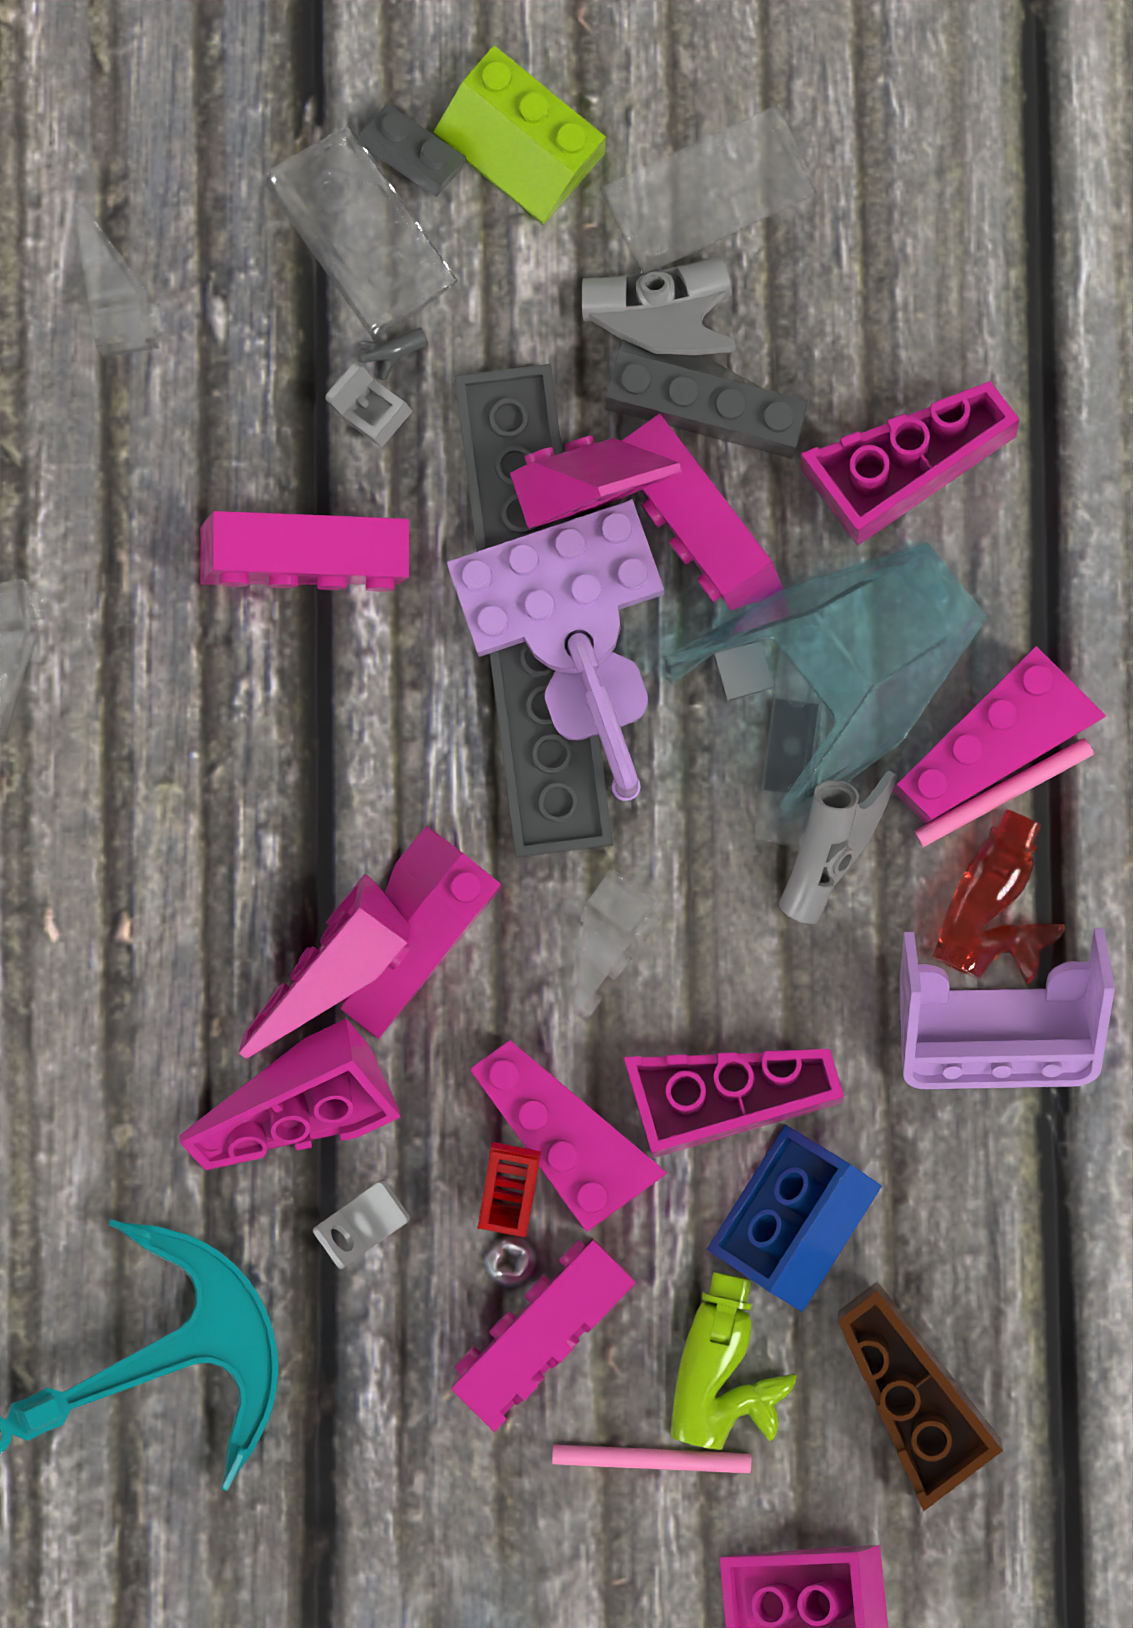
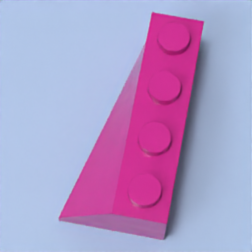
M660 413L622 440L625 443L680 463L681 473L640 490L647 499L641 506L657 528L666 524L675 537L668 542L681 561L687 565L693 560L703 573L697 578V581L713 603L721 598L731 611L775 597L784 591L772 560Z

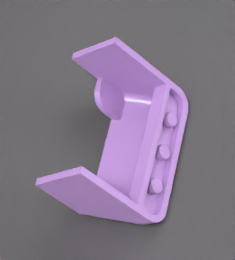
M1094 928L1089 962L1069 961L1055 967L1047 977L1046 989L949 990V978L943 969L929 964L918 965L914 932H904L899 982L901 1057L903 1077L910 1086L918 1089L1072 1087L1088 1084L1100 1075L1115 991L1104 928Z

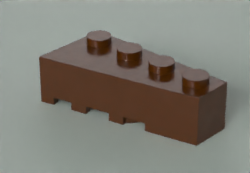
M878 1281L838 1311V1323L864 1381L867 1383L876 1408L890 1434L905 1472H907L924 1512L1003 1451L1001 1438Z

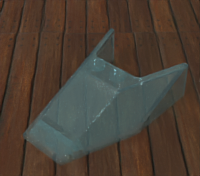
M927 542L777 592L666 656L665 676L672 685L715 653L767 638L773 640L781 648L834 717V726L779 805L778 823L785 829L811 810L815 788L819 783L826 780L849 782L903 741L987 620V615Z

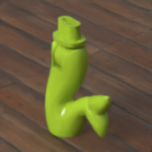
M713 1272L709 1293L702 1292L701 1298L705 1302H702L697 1309L688 1333L676 1381L670 1437L677 1441L721 1450L736 1420L744 1415L750 1416L769 1441H773L777 1434L779 1417L775 1405L792 1391L797 1379L796 1374L764 1379L753 1385H741L717 1398L715 1397L721 1386L737 1368L749 1346L752 1320L750 1314L744 1311L752 1310L753 1303L747 1302L752 1280Z

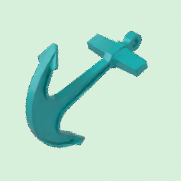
M110 1219L108 1226L120 1231L145 1251L180 1267L187 1274L195 1291L194 1308L188 1320L175 1331L62 1392L47 1387L30 1397L11 1403L6 1418L4 1419L0 1416V1454L10 1445L12 1435L29 1441L46 1431L64 1425L70 1411L74 1408L191 1365L209 1363L226 1371L232 1377L238 1389L239 1404L227 1442L224 1478L221 1485L222 1490L228 1491L232 1480L254 1451L269 1421L275 1401L278 1384V1354L275 1335L267 1310L259 1294L240 1269L221 1252L207 1243L190 1235L158 1226L123 1223Z

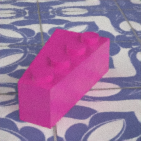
M989 381L931 403L930 407L907 416L902 414L889 419L886 424L860 433L858 431L842 437L839 442L818 449L816 447L801 453V470L858 546L1017 436L1020 419L993 383Z
M213 511L200 527V585L228 587L268 585L272 588H296L298 585L317 584V588L322 590H343L347 588V584H366L367 591L388 592L395 590V584H401L409 578V519Z
M511 1040L470 1069L527 1149L541 1151L539 1167L586 1232L667 1174L664 1169Z
M830 1049L765 1051L764 1053L739 1054L732 1052L692 1056L685 1054L643 1058L642 1056L624 1057L653 1159L842 1104L844 1099V1093Z
M594 1238L586 1245L578 1239L558 1260L564 1268L551 1281L543 1275L525 1293L524 1297L530 1303L516 1317L508 1311L489 1330V1333L494 1337L490 1344L482 1352L474 1346L453 1367L459 1375L454 1379L451 1390L493 1432L507 1420L503 1415L514 1404L518 1405L525 1401L545 1377L543 1374L549 1368L553 1369L560 1364L579 1343L580 1340L578 1338L584 1332L588 1333L636 1283L635 1279Z

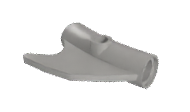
M719 256L647 273L583 278V321L594 322L629 343L654 354L703 355L730 353L736 349L734 338L707 329L702 324L704 316L720 300L732 296L729 275L724 262Z
M887 771L868 798L858 804L859 794L857 790L845 781L826 780L816 786L807 827L799 840L798 846L800 850L779 901V907L786 915L803 923L815 924L819 922L833 887L869 843L897 781L898 776Z

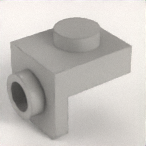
M357 362L353 363L335 381L333 387L325 396L327 402L345 422L381 448L413 412L406 402L375 381L366 369Z

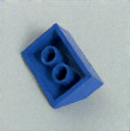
M785 1124L706 1250L773 1295L803 1312L882 1185L850 1163Z

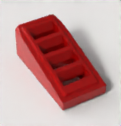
M492 1142L477 1229L526 1238L541 1151ZM499 1160L528 1164V1168L500 1163ZM501 1172L517 1176L526 1177V1181L498 1176L497 1173ZM495 1186L523 1190L524 1194L502 1189H496ZM493 1199L521 1203L522 1206L496 1202Z

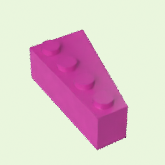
M1036 646L894 786L893 792L926 824L1099 722L1106 715Z

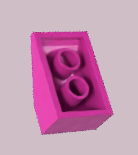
M591 435L565 444L567 452L555 455L553 448L549 447L524 456L527 465L510 472V476L528 529L609 505L682 472V469L677 461L615 438L595 443Z
M880 1545L825 1547L720 1557L726 1628H888Z

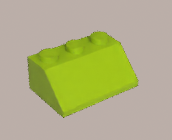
M495 45L463 80L433 132L436 137L466 156L465 161L542 225H545L604 156L606 148V136Z

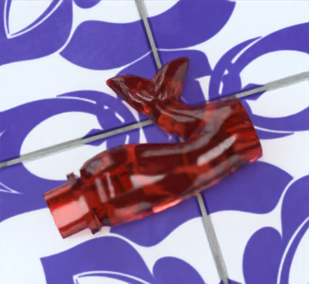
M1006 809L998 828H990L989 837L981 844L967 866L951 899L932 955L933 959L968 976L981 979L998 956L1010 953L1025 983L1029 984L1035 978L1040 963L1039 950L1053 944L1061 937L1066 927L1064 924L1030 923L1022 926L1006 924L987 930L983 928L990 920L1011 905L1025 889L1034 866L1031 854H1035L1038 850L1034 842L1042 826L1041 824Z

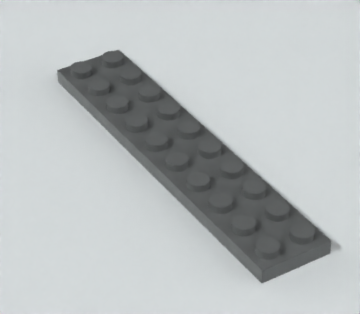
M551 364L456 375L455 384L477 552L570 521L571 516L528 529L510 476V472L527 465L524 456L549 447L553 448L555 455L562 453ZM568 641L566 642L565 650L568 647ZM526 642L490 653L515 857L522 858L613 846L599 735L574 741L564 738L557 732L545 701V690L556 670L549 669L537 660Z

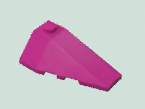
M426 825L395 863L384 892L409 923L407 944L410 945V949L403 961L394 970L387 966L375 981L345 998L340 1009L377 1039H380L502 889L501 883Z
M346 1018L301 1040L180 1134L179 1141L205 1170L263 1158L268 1149L294 1144L296 1151L312 1148L311 1140L338 1134H340L341 1141L358 1138L401 1116L397 1103L371 1047Z

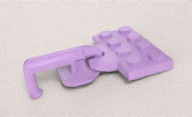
M633 500L448 561L447 566L478 657L526 642L537 660L549 669L556 670L545 690V701L557 732L564 738L574 741L599 735L614 777L611 785L614 796L622 801H630L636 798L641 788L640 781L637 778L621 727L634 723L643 716L647 708L648 696L637 665L633 661L612 651L616 647L621 629L618 610L664 595V587ZM568 641V647L565 650L566 642Z

